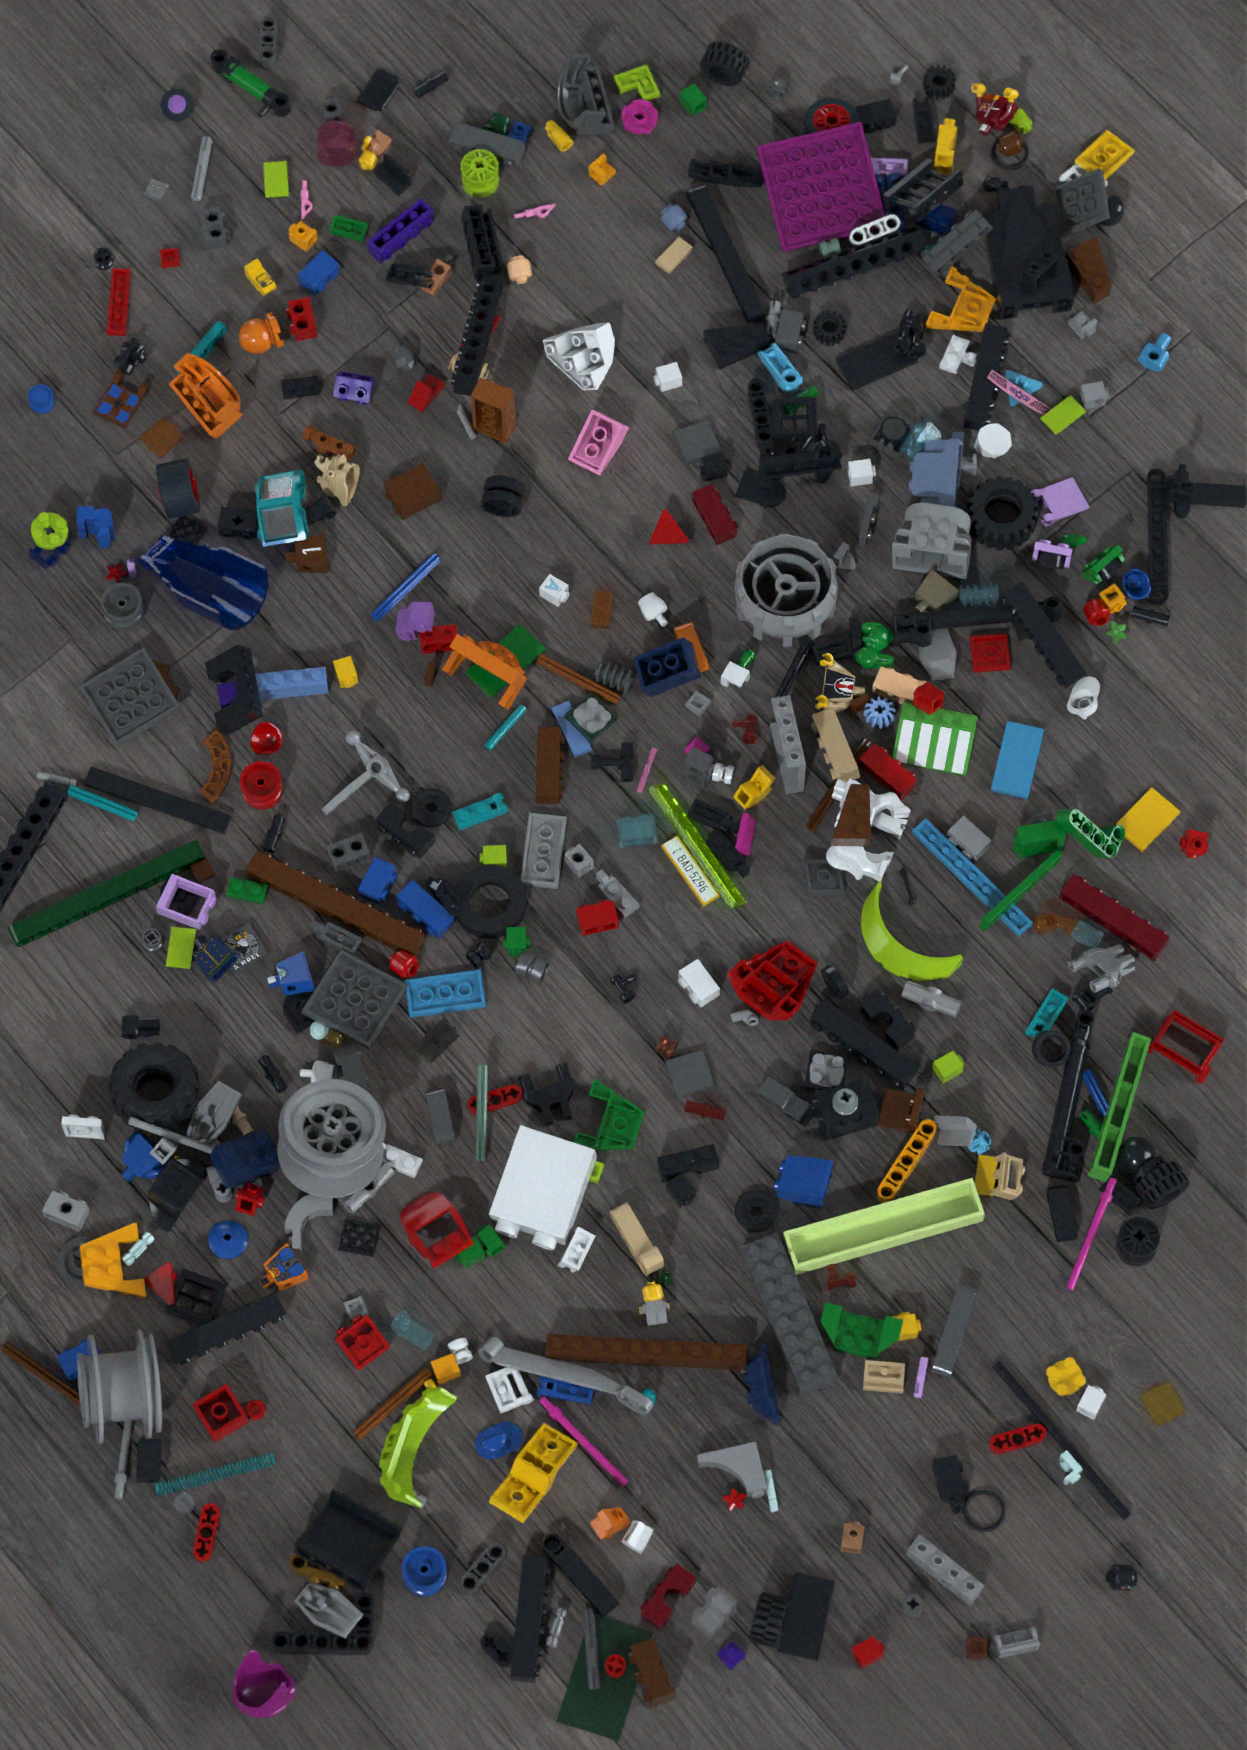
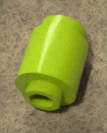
M1019 108L1014 118L1009 121L1019 134H1026L1032 129L1033 122L1023 109Z

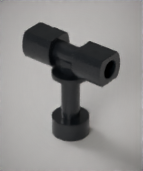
M622 742L621 755H618V758H599L598 754H591V770H599V766H618V770H621V782H633V766H631L633 743Z

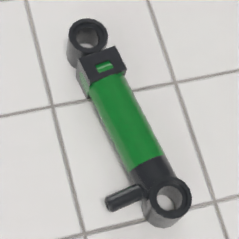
M217 49L211 53L210 59L214 72L221 74L222 78L229 83H236L265 104L257 112L260 118L270 109L278 117H284L290 113V100L287 94L278 92L245 69L235 57L231 56L228 58L225 50Z

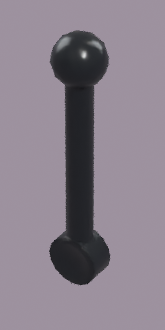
M901 869L899 874L903 877L909 897L908 903L914 905L916 900L911 894L906 877L907 870Z

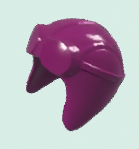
M255 1650L249 1651L239 1665L232 1687V1699L236 1707L242 1713L255 1718H267L280 1713L288 1706L290 1700L296 1694L293 1678L285 1672V1669L274 1662H263L258 1651Z

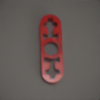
M509 1085L487 1092V1113L518 1104L522 1100V1089L518 1085ZM511 1091L518 1093L516 1098L509 1096ZM502 1093H505V1097H506V1100H507V1101H505V1102H504V1097H503V1094H502ZM477 1095L472 1096L467 1103L468 1111L472 1115H476V1108L472 1106L474 1102H477ZM494 1095L499 1096L501 1099V1101L495 1105L491 1104L489 1101L490 1098Z
M1033 1424L997 1434L991 1438L989 1448L992 1453L1000 1455L1036 1445L1044 1441L1046 1429L1041 1424ZM1035 1429H1037L1038 1432H1042L1040 1434V1438H1037L1036 1435L1030 1436V1441L1027 1442V1435L1025 1433L1026 1431L1028 1432V1435L1033 1434ZM1015 1434L1021 1435L1023 1442L1015 1444L1012 1441V1436ZM1006 1437H1008L1011 1447H1008V1443L1003 1444L1001 1449L993 1445H995L996 1440L1000 1443L1006 1442Z
M214 1503L205 1504L201 1510L193 1548L194 1557L199 1562H207L212 1557L220 1518L219 1508ZM213 1509L216 1514L211 1516V1523H203V1521L208 1522L206 1512ZM206 1527L212 1529V1535L208 1538L201 1536V1531ZM202 1542H205V1550L206 1552H208V1554H204L203 1557H200L198 1551L202 1550Z

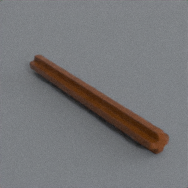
M866 738L861 740L852 754L857 766L859 758L871 746V741ZM837 779L806 824V828L811 832L817 829L836 800L832 798Z
M8 1341L3 1343L1 1346L3 1353L80 1406L78 1390Z

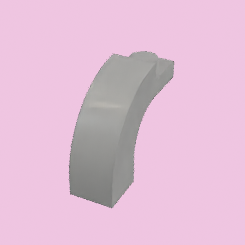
M308 1194L291 1208L285 1222L286 1235H292L289 1236V1246L293 1249L294 1254H302V1230L310 1219L317 1216H334V1198H323Z

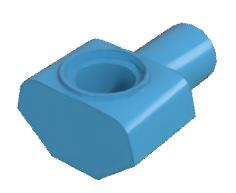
M1161 333L1154 345L1146 343L1137 360L1144 367L1152 371H1162L1170 357L1169 353L1165 350L1171 341V337L1166 333Z

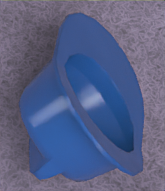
M498 1423L479 1433L475 1442L476 1451L485 1459L493 1460L513 1452L520 1446L522 1433L514 1423Z

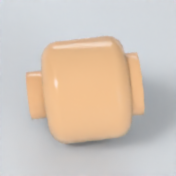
M524 256L510 258V261L507 263L509 279L516 281L517 284L526 283L527 279L532 276L530 261L524 258Z

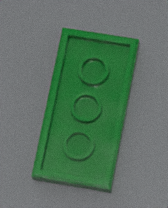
M521 624L516 626L497 643L506 647L515 655L523 671L540 654L546 651V648ZM476 663L466 671V675L490 698H493L509 684Z

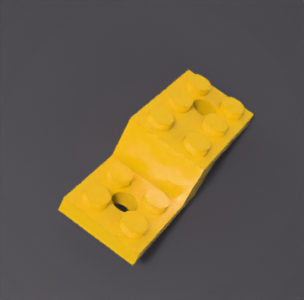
M543 1423L515 1458L510 1474L491 1496L489 1503L524 1523L550 1490L557 1472L576 1449L578 1443ZM551 1445L555 1449H550L547 1446ZM516 1496L520 1498V1500L513 1499V1497Z

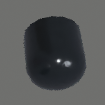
M1107 195L1110 218L1101 223L1107 226H1114L1124 216V204L1118 196Z

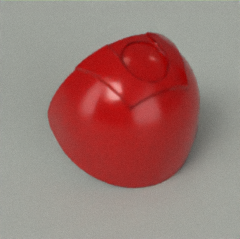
M262 722L254 728L250 740L253 752L260 755H271L280 750L282 747V734L274 724Z

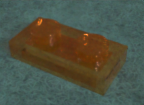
M594 590L591 616L592 628H610L613 592Z

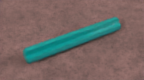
M70 785L67 790V794L71 797L128 820L135 821L138 816V812L134 809L74 785Z

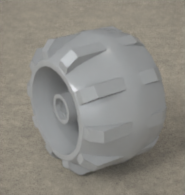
M780 533L779 536L770 537L763 541L758 540L751 545V550L746 554L743 561L738 563L734 584L737 602L736 613L740 621H748L754 627L753 637L760 641L764 640L767 636L782 639L783 647H792L794 638L804 635L811 639L818 637L821 634V624L827 618H833L838 594L836 566L833 559L828 558L825 552L818 547L819 543L812 539L807 540L799 536L789 535V533ZM794 576L801 578L806 582H797ZM769 578L775 585L774 603L771 607L761 600L757 592L758 587ZM811 599L804 607L791 611L796 606L797 600Z

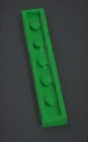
M1057 849L982 918L979 928L986 931L1059 864L1063 853Z

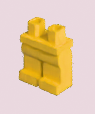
M945 118L944 124L939 125L934 169L935 171L951 175L957 127L954 126V119Z

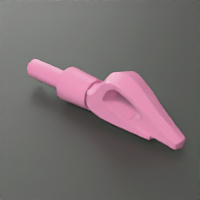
M306 180L302 181V190L300 191L301 220L305 218L313 207L312 203L308 201Z
M554 203L552 205L527 209L525 212L514 214V218L525 216L528 218L534 215L545 218L556 205Z

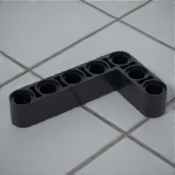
M366 1592L357 1595L355 1607L363 1616L354 1626V1632H350L346 1638L332 1632L279 1631L272 1636L271 1641L274 1650L280 1654H369L373 1648L375 1606L372 1596ZM362 1600L370 1601V1605L366 1608L359 1606ZM368 1620L369 1625L366 1628L359 1627V1622ZM279 1639H286L287 1643L284 1646L279 1647L276 1645ZM305 1639L307 1644L304 1647H298L296 1645L297 1641ZM325 1639L328 1641L327 1645L322 1648L318 1647L317 1642ZM340 1640H347L348 1645L346 1647L340 1648L337 1646ZM361 1640L369 1642L365 1648L358 1647V1643Z

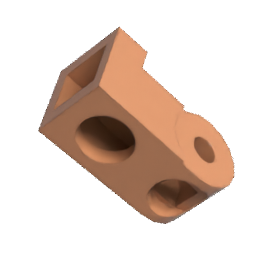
M439 259L435 261L430 269L434 273L433 277H425L424 279L430 283L429 287H421V290L432 296L438 294L441 286L453 274L451 266Z

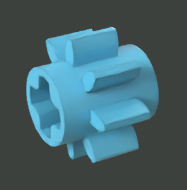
M977 1129L972 1144L968 1147L971 1152L977 1151L978 1155L990 1149L988 1146L991 1144L989 1134L985 1131L980 1132Z

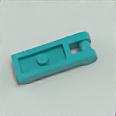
M494 794L490 798L453 811L452 815L459 831L507 813L509 810L507 805L503 803L504 798L502 794ZM496 804L497 808L492 810L491 806Z
M1052 988L1025 1034L1029 1037H1036L1039 1033L1050 1030L1068 1002L1069 997ZM1037 1025L1043 1028L1041 1032L1035 1029Z

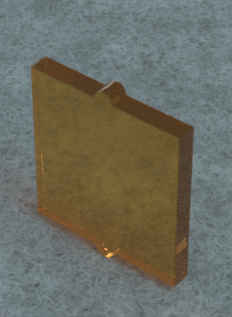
M164 418L140 437V440L148 447V450H152L160 459L184 439V436L176 430L175 426H172Z

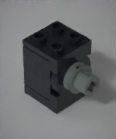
M867 1077L850 1082V1085H839L831 1091L826 1089L815 1092L811 1109L814 1118L818 1117V1130L821 1136L824 1135L826 1141L830 1140V1138L834 1139L878 1126L879 1110Z

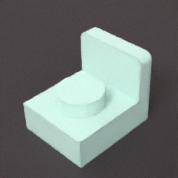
M1066 1450L1060 1455L1059 1459L1062 1469L1065 1472H1070L1064 1478L1063 1483L1065 1485L1070 1482L1072 1484L1077 1482L1081 1478L1080 1474L1082 1472V1467Z

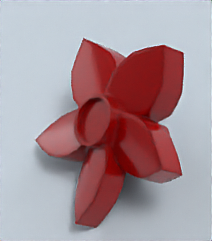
M117 563L115 567L107 566V570L110 573L106 576V580L114 578L117 583H120L121 577L126 576L128 572L122 569L121 563Z
M733 1487L731 1495L726 1494L722 1498L728 1503L729 1511L734 1509L735 1505L738 1508L744 1509L741 1500L747 1494H738L737 1490Z

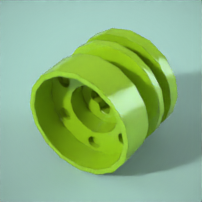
M478 149L469 152L463 157L461 161V175L464 190L476 198L492 195L499 186V167L496 157L489 151Z

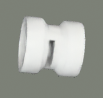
M716 762L712 781L718 782L721 780L725 784L731 785L735 766H723L722 763Z
M466 1338L456 1339L448 1344L449 1351L454 1354L457 1364L466 1363L473 1358L471 1351L468 1350Z

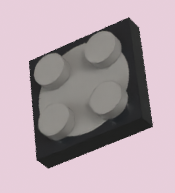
M810 1050L804 1088L819 1091L828 1089V1091H831L839 1085H845L849 1055Z

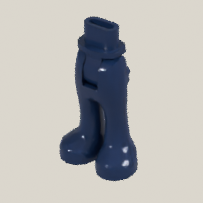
M893 172L886 177V180L883 175H876L875 178L885 217L896 215L899 218L900 226L894 233L906 229L907 223L904 207L899 205L891 212L886 211L883 195L887 192L885 182L888 190H890L903 179L900 172ZM887 220L889 228L896 227L895 220Z

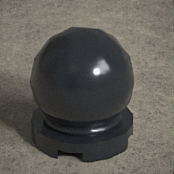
M1139 1136L1124 1140L1117 1154L1118 1164L1126 1173L1134 1175L1132 1182L1135 1185L1150 1171L1161 1164L1167 1163V1160L1162 1155L1155 1157V1149L1152 1143L1146 1138Z

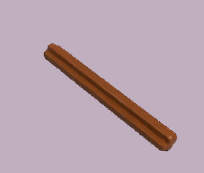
M540 654L537 659V664L613 704L619 703L621 695L544 654Z
M427 1367L419 1372L353 1431L355 1437L361 1440L417 1391L425 1381L429 1380L433 1376L432 1372Z

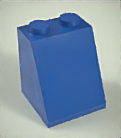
M787 1155L786 1161L782 1160L779 1172H782L781 1178H777L775 1181L774 1190H777L776 1197L822 1210L832 1176L833 1161Z

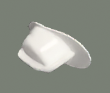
M1089 676L1080 679L1074 685L1067 703L1068 711L1072 714H1077L1084 720L1097 710L1100 684L1096 678Z

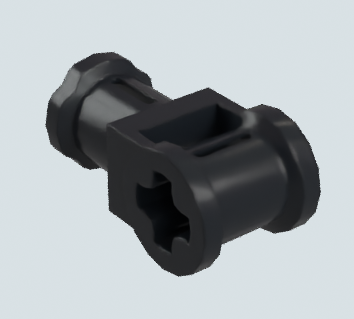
M1088 986L1086 989L1077 992L1072 997V1001L1076 1002L1082 1010L1092 1011L1100 1003L1101 998L1106 994L1113 993V990L1107 987L1094 993L1090 986Z

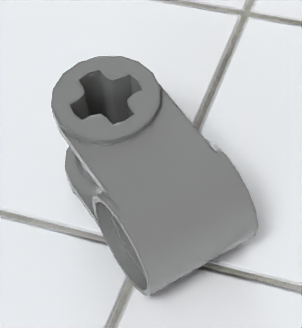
M207 1167L206 1170L216 1199L221 1203H227L232 1199V1188L226 1190L215 1167Z

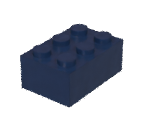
M684 637L633 657L642 692L650 697L701 677L693 644Z
M267 1129L215 1145L209 1156L226 1190L276 1173L280 1168L277 1148Z

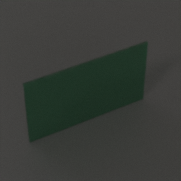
M594 1614L601 1686L596 1690L589 1689L584 1636L556 1722L619 1741L637 1686L634 1672L637 1671L635 1665L630 1664L627 1653H630V1646L652 1639L654 1632ZM614 1654L622 1656L626 1662L625 1673L619 1678L610 1677L605 1670L607 1658Z

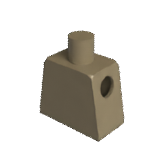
M932 569L916 591L915 600L918 604L914 607L915 612L944 610L958 599L959 590Z

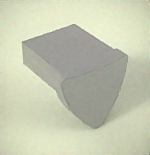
M843 542L833 556L836 569L854 570L856 569V563L850 553V545Z

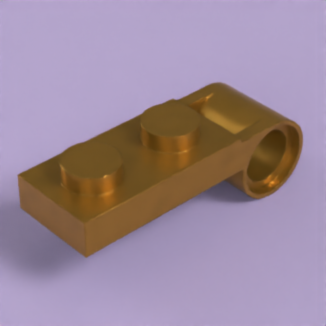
M296 1553L290 1557L289 1563L294 1574L306 1577V1579H309L308 1582L320 1585V1583L326 1584L328 1588L338 1591L346 1589L347 1583L331 1573L309 1567L308 1560ZM297 1560L305 1562L301 1568H296L294 1563Z

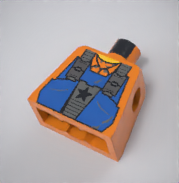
M287 1243L263 1264L267 1274L259 1278L258 1281L264 1289L275 1284L279 1291H283L308 1280L309 1277L307 1271Z

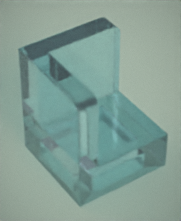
M1079 920L1071 937L1089 948H1096L1104 933Z

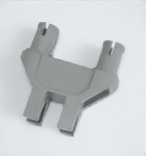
M1118 944L1108 949H1088L1080 957L1068 961V967L1073 973L1085 967L1092 969L1100 977L1089 983L1091 990L1096 993L1107 987H1117L1122 976L1135 970V966L1132 964L1135 958L1131 954L1123 956L1121 952H1124V948Z

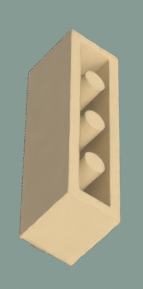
M832 707L813 714V722L810 724L814 734L818 733L819 735L817 742L820 749L824 748L826 752L823 753L826 764L830 763L832 767L829 769L832 779L838 780L839 778L848 782L849 778L853 780L860 778L857 764L834 708Z

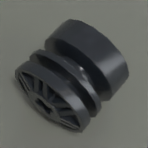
M1134 1217L1124 1222L1119 1230L1116 1241V1251L1121 1260L1128 1265L1137 1267L1152 1261L1160 1242L1158 1227L1154 1222L1144 1217ZM1136 1236H1140V1239L1142 1241H1138V1238H1136Z

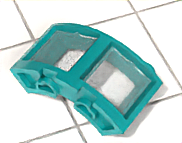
M302 469L259 476L258 482L255 483L259 524L257 534L259 541H262L263 547L307 539L309 530L304 508L301 509V500L305 499L306 489Z

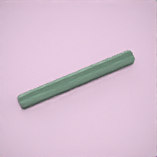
M484 1064L477 1066L476 1161L481 1162L486 1161L488 1066Z

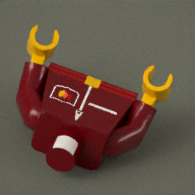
M980 83L972 84V92L977 93V97H975V117L981 124L979 133L988 136L992 129L1003 130L1019 109L1014 101L1018 97V92L1012 90V88H1006L1004 96L986 93L982 96L986 90L985 85Z

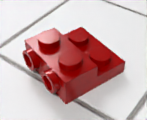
M366 1314L355 1316L351 1320L353 1324L347 1328L345 1325L335 1332L336 1336L333 1338L357 1371L390 1348L383 1335Z

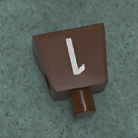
M324 533L307 537L305 540L295 541L296 551L285 552L286 563L297 562L299 572L329 573Z

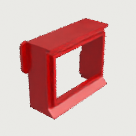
M1174 1009L1160 1026L1159 1033L1150 1044L1148 1053L1152 1054L1155 1050L1196 1075L1195 1082L1202 1084L1211 1071L1209 1065L1222 1047L1224 1039ZM1173 1021L1214 1045L1201 1067L1160 1043V1040Z

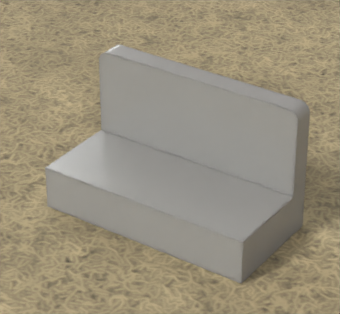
M935 1115L934 1122L941 1129L937 1141L939 1145L971 1146L977 1125L968 1117Z

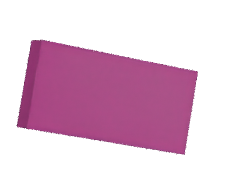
M743 813L735 846L743 856L750 855L757 823L749 813Z

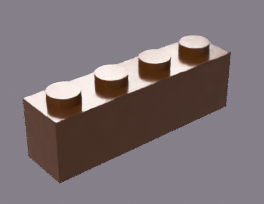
M538 727L536 804H559V797L563 798V786H560V780H563L564 769H560V763H564V751H560V747L564 745V734H561L560 727Z

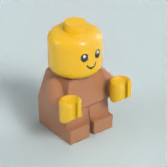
M379 130L375 132L373 139L370 136H366L361 150L364 152L358 159L360 167L364 170H373L379 158L390 147L393 139Z

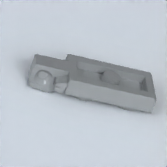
M602 869L596 873V879L600 882L598 885L600 892L607 900H614L616 910L624 918H627L640 907V904L612 875L608 877Z

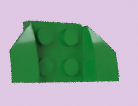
M826 1302L824 1304L821 1323L830 1337L835 1351L874 1360L883 1350L895 1343L900 1337L902 1319L885 1316V1320L842 1311L843 1306Z

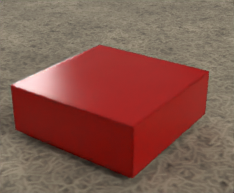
M178 247L160 250L162 269L180 266Z

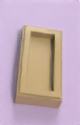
M678 237L655 261V264L670 274L693 250V247Z

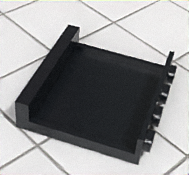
M332 1489L330 1498L302 1538L299 1536L296 1540L293 1552L363 1592L400 1539L402 1527L395 1521L384 1518L379 1512L368 1509L361 1502L352 1500L345 1493Z

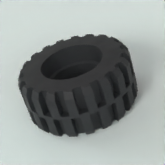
M996 476L994 480L992 478L986 479L985 484L981 482L977 485V489H973L968 500L966 513L971 518L970 533L974 538L978 537L977 541L980 544L986 543V547L991 549L993 546L997 547V550H1002L1006 547L1007 550L1013 549L1014 545L1017 547L1023 545V541H1028L1031 533H1034L1037 523L1038 502H1036L1035 494L1031 493V488L1028 485L1023 486L1022 481H1014L1013 477L1003 479L1002 476ZM995 503H1006L1013 506L1020 516L1011 523L1001 524L992 521L986 515L985 509Z

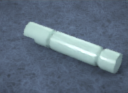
M766 1470L763 1473L772 1513L778 1511V1503L771 1470Z

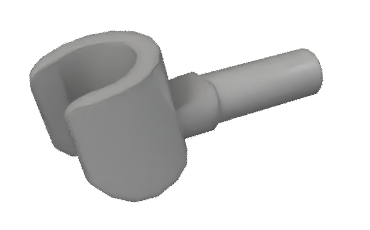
M905 64L898 74L892 72L889 83L899 85L908 65Z

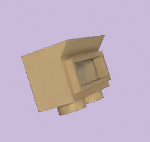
M1004 1152L994 1158V1161L1001 1164L1000 1169L996 1170L993 1174V1178L998 1179V1187L991 1190L990 1195L1013 1200L1022 1193L1023 1185L1020 1184V1181L1024 1175L1025 1166L1023 1165V1159L1007 1155Z

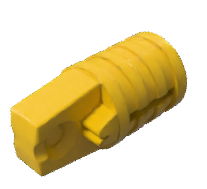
M553 120L546 123L545 130L548 132L549 138L561 152L567 151L573 145V140Z

